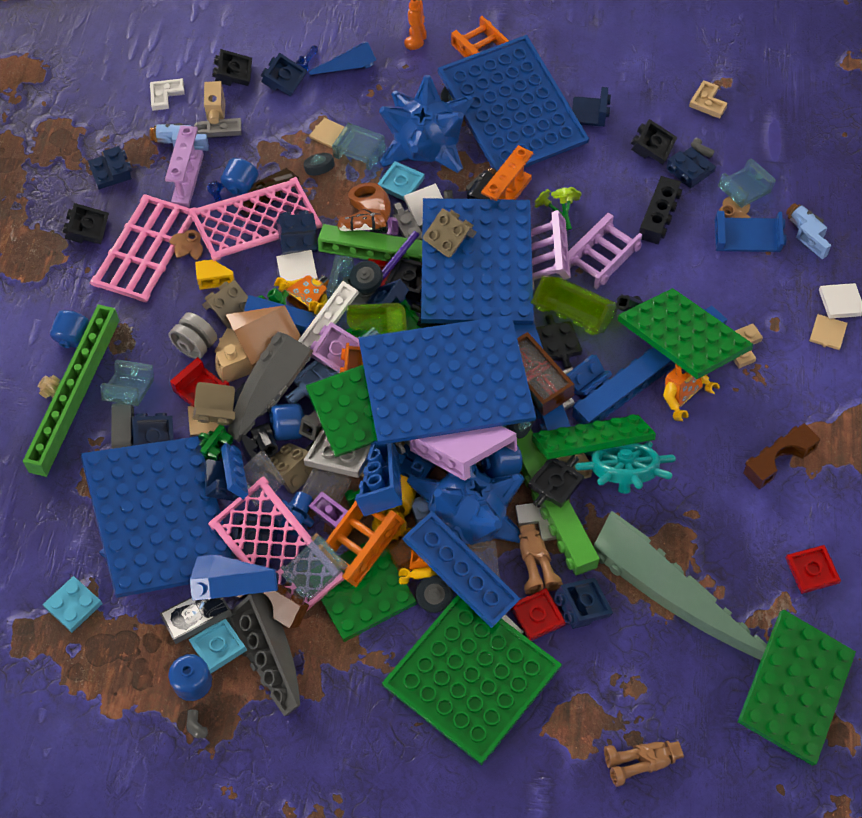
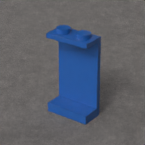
M717 211L714 219L716 251L781 252L783 246L786 245V235L783 234L785 219L782 218V212H778L776 218H725V211Z

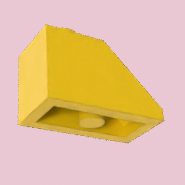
M203 260L195 262L200 290L217 288L224 282L230 283L235 279L233 271L217 261Z

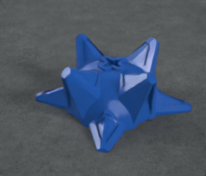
M430 75L423 77L415 98L398 90L392 92L391 95L395 107L382 106L379 111L394 137L393 142L379 161L382 166L391 165L394 161L401 162L411 159L413 161H436L456 173L460 172L463 167L456 144L459 140L464 115L474 102V99L469 95L448 102L442 101Z
M473 464L470 466L471 477L465 481L450 472H447L446 476L441 480L409 476L408 484L428 503L430 512H434L465 544L474 545L491 541L494 538L520 543V529L506 515L509 503L524 481L520 473L490 478L483 471L482 466L477 468Z

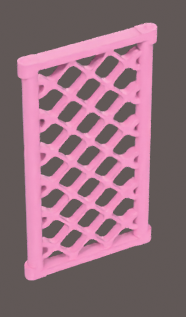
M297 177L280 184L199 208L193 207L188 209L213 261L220 260L221 257L279 240L278 230L273 227L278 216L283 212H287L282 210L284 205L294 207L291 215H295L296 209L314 213L316 229L322 228V223ZM295 186L298 194L292 192L291 187ZM282 190L287 195L284 199L275 196V192ZM266 195L271 200L268 204L259 201V197ZM291 195L298 198L297 202L287 201L288 196ZM250 200L254 203L252 209L244 207L243 202ZM276 200L278 202H281V207L276 208L274 206H271L272 201ZM300 200L303 201L305 207L298 205ZM234 205L238 210L235 214L226 211L227 206ZM257 205L266 208L264 213H260L258 211H255L254 209ZM269 209L278 212L276 217L268 216L266 213ZM217 210L222 215L217 219L210 216V212ZM240 210L249 212L248 218L239 216ZM255 214L262 218L260 222L250 220L251 216ZM197 215H201L205 218L202 224ZM224 215H228L234 219L231 223L223 221L222 218ZM268 219L273 221L271 227L263 225L262 221ZM207 220L217 222L215 228L206 226ZM235 220L244 221V227L234 225ZM220 224L229 227L227 232L219 231L217 228ZM247 224L257 226L255 232L249 231L245 228ZM259 228H263L269 231V235L262 237L257 232ZM204 229L212 232L210 237L207 236ZM231 229L241 231L238 237L230 235L229 232ZM243 233L252 235L253 238L251 241L245 242V240L241 239ZM214 234L224 236L222 242H218L216 240H213L212 238ZM227 238L236 241V245L229 247L224 242ZM211 243L220 246L219 251H215Z
M263 476L248 489L249 494L244 500L240 497L237 498L218 516L213 518L208 525L212 530H216L235 556L242 562L255 564L256 559L261 557L267 559L266 567H269L270 559H280V569L276 571L279 574L278 584L281 585L283 574H292V585L285 587L291 589V594H294L296 589L306 591L304 602L309 604L308 611L336 585L345 580L342 577L344 573L335 567L268 485L269 481ZM259 488L262 489L260 497H250ZM246 500L245 509L243 511H235ZM250 500H259V510L257 512L248 511ZM271 500L274 504L272 512H262L263 501ZM235 513L244 514L242 525H233V515ZM230 514L229 523L221 525L220 522ZM248 514L258 515L257 525H246ZM262 515L272 516L269 527L260 526ZM283 515L287 520L283 528L274 527L275 517ZM233 527L242 528V537L240 539L233 540L230 536ZM247 528L256 529L254 540H245V530ZM260 529L270 530L268 541L258 540ZM274 530L284 531L282 542L272 541ZM295 530L299 534L297 542H286L287 532ZM245 542L254 543L253 554H244L242 549ZM259 543L268 544L267 555H257ZM273 544L282 545V554L280 556H271V546ZM287 545H296V555L294 557H285V547ZM308 545L312 550L308 558H299L300 546ZM290 559L295 561L292 572L283 571L284 560ZM299 560L309 562L306 573L297 572ZM320 560L324 565L320 574L311 573L312 562ZM297 575H307L305 587L295 586ZM311 576H321V586L319 588L309 587ZM333 576L335 579L324 588V578ZM309 591H319V593L308 602Z

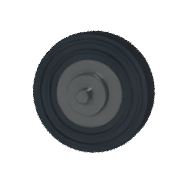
M372 261L359 262L350 272V282L353 288L360 293L374 292L381 286L383 281V273L380 267Z
M435 575L420 581L416 589V599L424 610L438 613L445 610L451 603L453 590L439 576Z

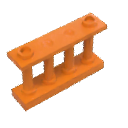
M480 16L479 27L469 33L461 35L457 30L451 32V45L464 57L479 53L478 49L491 42L498 46L509 41L483 16ZM482 32L488 36L476 44H471L468 41Z
M518 145L484 187L481 194L495 201L498 199L516 200L532 180V175L524 172V166L532 157L533 152Z
M356 500L325 543L320 546L331 562L345 571L342 577L354 587L359 585L405 522L392 510L388 515L383 512H377L371 515L382 523L374 532L360 522L363 514ZM354 528L370 538L363 548L347 538ZM342 544L357 554L351 565L335 555Z

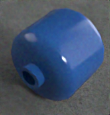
M231 158L220 180L230 193L243 195L252 188L259 173L252 163L241 158Z
M60 310L54 319L50 336L64 348H77L90 320L80 313L71 310Z
M289 403L273 405L271 407L270 427L276 441L300 439L303 437V435L299 434L301 419L306 414H304L300 404Z
M518 445L517 451H513L505 446L481 460L482 469L490 478L518 474L522 470L523 465L522 454Z
M186 654L177 658L169 668L168 678L178 697L186 701H195L203 698L209 692L212 686V675L203 658L194 654Z

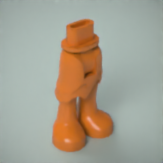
M411 0L409 2L408 21L409 25H411L409 28L410 36L404 40V46L409 50L421 48L424 45L423 40L427 37L422 0Z

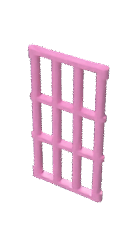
M144 194L132 217L124 225L125 228L116 243L108 251V256L97 274L92 277L89 283L92 286L147 303L153 288L162 273L166 271V266L175 253V245H170L160 264L150 261L162 241L169 242L172 237L166 234L179 212L188 214L178 233H185L193 222L188 210L190 208ZM148 203L157 205L144 227L135 225ZM163 208L171 209L172 212L160 232L152 231L151 228ZM131 231L140 233L128 254L119 252ZM146 236L156 238L144 259L134 257ZM114 258L122 259L123 262L110 284L102 282L101 279ZM130 263L138 264L139 267L126 289L117 287ZM147 267L156 270L142 294L133 292Z

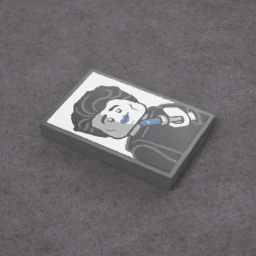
M192 597L161 612L160 615L173 641L177 644L232 616V613L223 597L193 601Z

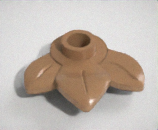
M729 196L723 200V206L719 211H725V218H751L747 215L750 204L736 203L734 196Z
M196 230L177 233L169 240L170 244L175 245L176 258L190 253L192 258L198 260L203 253V246L200 243L201 236Z

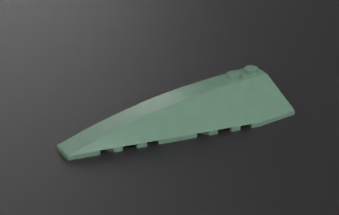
M613 511L609 514L593 546L600 558L599 563L605 564L613 574L621 576L652 600L696 628L759 660L762 659L767 644L758 635L752 636L748 626L743 622H736L731 617L732 612L729 609L719 607L715 603L717 599L692 576L686 577L682 567L676 562L670 563L664 556L666 553L662 549L658 548L656 550L649 544L651 540L645 534Z

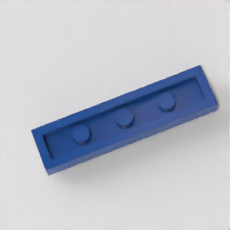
M225 443L221 447L227 489L244 500L249 493L241 451L238 447Z

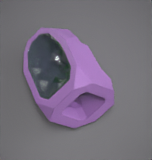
M389 217L386 227L367 231L397 236L399 224L395 217Z

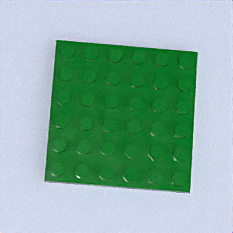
M457 595L382 682V686L480 765H483L559 671L562 664L503 619H500L490 628Z

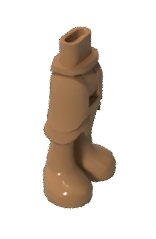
M535 524L520 526V552L529 574V580L524 585L525 593L532 595L543 590L544 586L548 591L558 590L563 583L550 565V554L540 536V532L536 530ZM537 565H541L544 577V584L540 577Z
M679 741L633 745V749L619 752L612 745L604 747L606 765L608 768H611L610 777L616 787L624 785L626 779L643 772H655L670 764H674L677 759L684 758ZM637 759L640 762L625 767L618 766L622 763H626Z

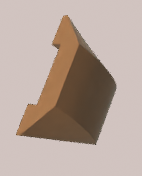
M285 305L226 314L253 368L259 360L261 353L267 348L272 337L277 332L287 334L297 341L301 337Z

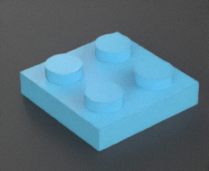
M394 161L378 184L387 194L405 201L404 195L415 192L425 179V174Z
M73 576L43 606L72 633L103 603Z
M226 619L206 628L189 639L199 657L203 658L207 663L210 673H213L247 651L245 645Z

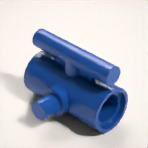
M296 492L291 502L288 503L284 499L282 500L301 525L313 526L314 520L307 514L310 509L309 505L313 502V498L304 492ZM284 516L278 528L285 526L287 520ZM278 530V533L283 535L284 531ZM295 530L287 532V534L293 536L298 534Z

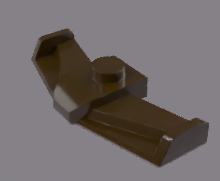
M285 168L255 182L248 193L289 181L295 177L299 181V177ZM275 192V196L280 198L281 192ZM266 195L259 197V201L268 204L271 200ZM247 200L243 202V206L252 209L254 203ZM240 210V214L248 218L250 213Z

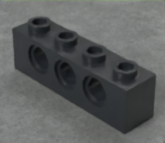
M664 176L660 177L640 226L641 240L659 245L661 238H665L667 232L665 227L670 225L672 215L670 214L675 212L678 202L675 201L680 199L683 189H680L681 181Z

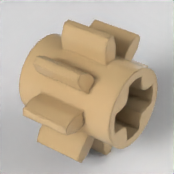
M54 375L50 377L44 376L37 386L40 388L39 394L44 398L50 396L53 398L60 384V379Z

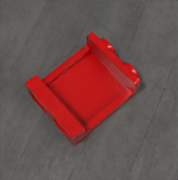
M198 357L170 380L173 392L193 407L198 382L230 386L228 381L222 382L204 367L203 361Z

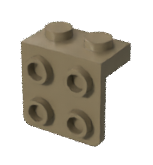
M442 208L423 235V239L450 258L467 235L473 238L477 232L472 229L474 225L469 221L458 219L460 217L458 213L452 209L449 212Z
M235 279L230 283L224 282L218 287L220 291L216 294L211 292L204 298L206 302L202 304L206 310L211 307L226 328L229 329L232 326L226 314L244 312L248 296Z
M198 382L195 392L193 420H198L201 423L215 422L219 425L232 424L235 419V412L233 411L235 388L227 385Z
M288 443L282 446L275 456L266 461L265 472L280 478L287 491L293 494L319 469L304 465L303 460L309 451Z

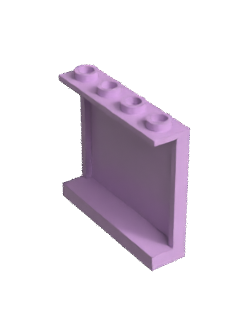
M503 426L409 440L410 451L464 481L471 477L470 466L506 446L513 451H517L516 433Z

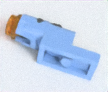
M182 123L154 125V127H150V140L155 141V143H173L174 147L180 125H191H183ZM207 134L196 135L194 149L209 150Z
M792 204L786 211V215L799 229L796 238L817 256L824 259L829 253L831 244L823 238L827 231V227L823 224V219L813 214L803 205Z

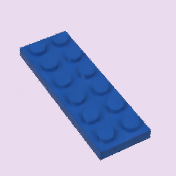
M431 511L403 537L402 540L490 628L520 600L434 512Z

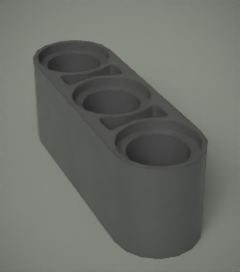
M132 402L112 404V449L134 446L131 420L134 416Z

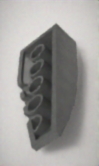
M277 332L272 337L270 344L261 353L238 398L234 409L235 419L229 425L227 432L233 437V440L240 442L241 436L243 434L246 435L256 424L255 419L268 411L266 407L273 399L277 401L281 396L279 392L285 386L289 387L313 353L312 349L281 332Z
M264 593L249 594L231 610L232 616L228 617L227 620L247 649L242 655L244 657L247 656L250 660V667L253 671L258 672L263 686L269 688L271 691L270 696L282 714L288 716L300 706L299 687L290 646L282 624L273 619V605L270 599Z

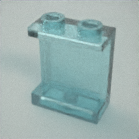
M348 122L332 145L333 157L340 159L344 154L365 162L366 169L370 170L373 165H376L378 157L386 149L385 136Z
M751 158L746 162L744 169L730 176L726 173L722 174L718 187L742 208L770 193L776 179Z
M335 255L326 290L327 301L342 283L343 277H350V272L354 267L353 258Z
M117 359L114 363L115 373L108 384L102 383L100 386L101 399L103 401L139 406L154 381L153 365Z
M318 533L310 538L312 542L288 565L280 567L284 571L282 576L289 583L293 582L297 586L296 592L302 598L307 597L311 600L348 566Z

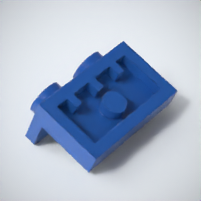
M592 354L566 375L574 383V393L587 396L598 385H602L612 373L611 371H605L597 355Z

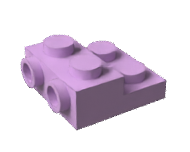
M330 322L328 326L324 325L319 335H321L319 341L312 343L310 349L313 350V353L310 357L340 373V367H344V360H341L342 348L346 347V343H349V346L360 347L359 339Z

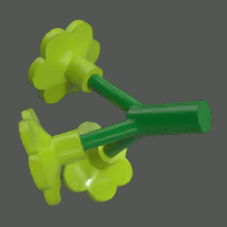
M574 187L557 189L551 193V196L556 199L559 198L563 213L559 212L566 220V231L572 229L568 216L570 204H572L573 200H580L581 192ZM549 189L543 191L534 202L535 208L544 204L554 211L558 210L548 199L550 196Z

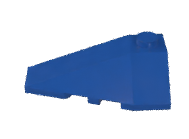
M365 41L308 72L312 75L362 68L364 66L367 69L374 65L376 58L369 43Z
M219 554L197 556L190 577L192 601L278 590L276 569L242 562L238 559H230Z

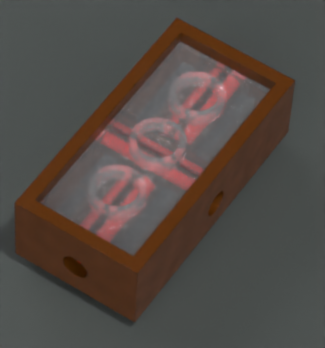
M526 332L517 340L533 405L544 416L574 396V383L536 340Z

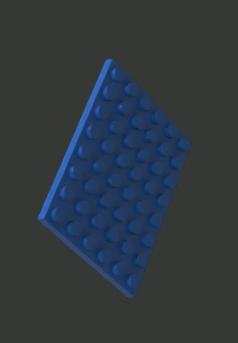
M528 35L441 66L437 70L453 100L469 95L474 99V102L464 115V120L495 174L518 145L533 152L532 157L524 166L526 168L589 142V137Z
M423 198L421 323H460L512 315L513 324L533 325L530 200L498 199L495 201L493 199ZM442 208L449 212L452 209L460 215L458 219L469 221L474 225L472 229L477 232L473 238L467 235L450 258L423 239V235Z
M512 315L358 338L378 445L536 421V414Z
M198 436L81 453V460L116 598L190 584V577L197 556L219 554L234 559V556H231V549L216 530H212L208 525L221 512L217 498L206 497L205 458L200 452L201 446L199 445Z

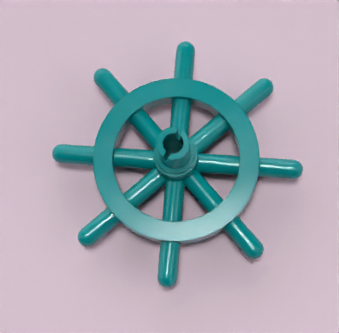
M647 441L644 444L635 443L584 453L585 455L592 456V462L577 463L575 469L578 471L592 470L595 475L600 477L597 480L599 485H604L608 481L619 483L618 492L627 494L631 492V484H634L637 489H641L643 482L652 480L656 476L671 479L672 473L660 469V464L675 462L676 457L674 455L659 456L652 449L653 443Z

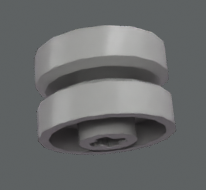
M191 312L186 313L179 320V324H176L168 333L170 340L177 349L193 359L197 357L201 359L207 352V348H210L217 340V334L211 325L200 316Z

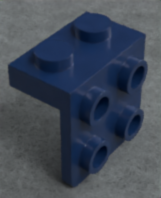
M608 87L601 88L600 99L587 97L573 98L572 111L581 125L605 127L606 117L609 118L610 107H607V105H610L611 101Z
M206 460L204 463L206 497L235 501L239 498L227 489L223 462Z

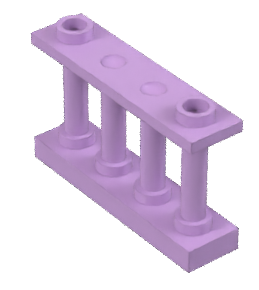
M180 125L165 181L175 183L171 203L189 208L204 154L203 150L194 149L198 127Z
M558 210L551 212L552 220L550 223L531 229V237L553 229L551 237L531 244L532 251L554 244L552 252L532 258L533 290L534 280L554 273L559 274L564 280L571 278L566 220ZM555 258L556 263L554 266L533 273V265Z
M607 213L568 251L570 268L577 265L595 277L594 288L596 290L601 285L606 284L609 277L625 260L642 246V234L639 233L632 239L613 227L614 216L610 213ZM606 233H611L628 245L621 250L604 239L603 236ZM599 243L617 256L610 261L593 250L592 246ZM584 254H588L606 267L599 272L580 258Z

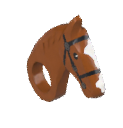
M369 182L353 187L348 192L350 205L360 211L353 215L339 218L337 223L338 229L341 231H355L386 227L391 213V204L386 191L379 184ZM363 194H373L369 197L359 198Z

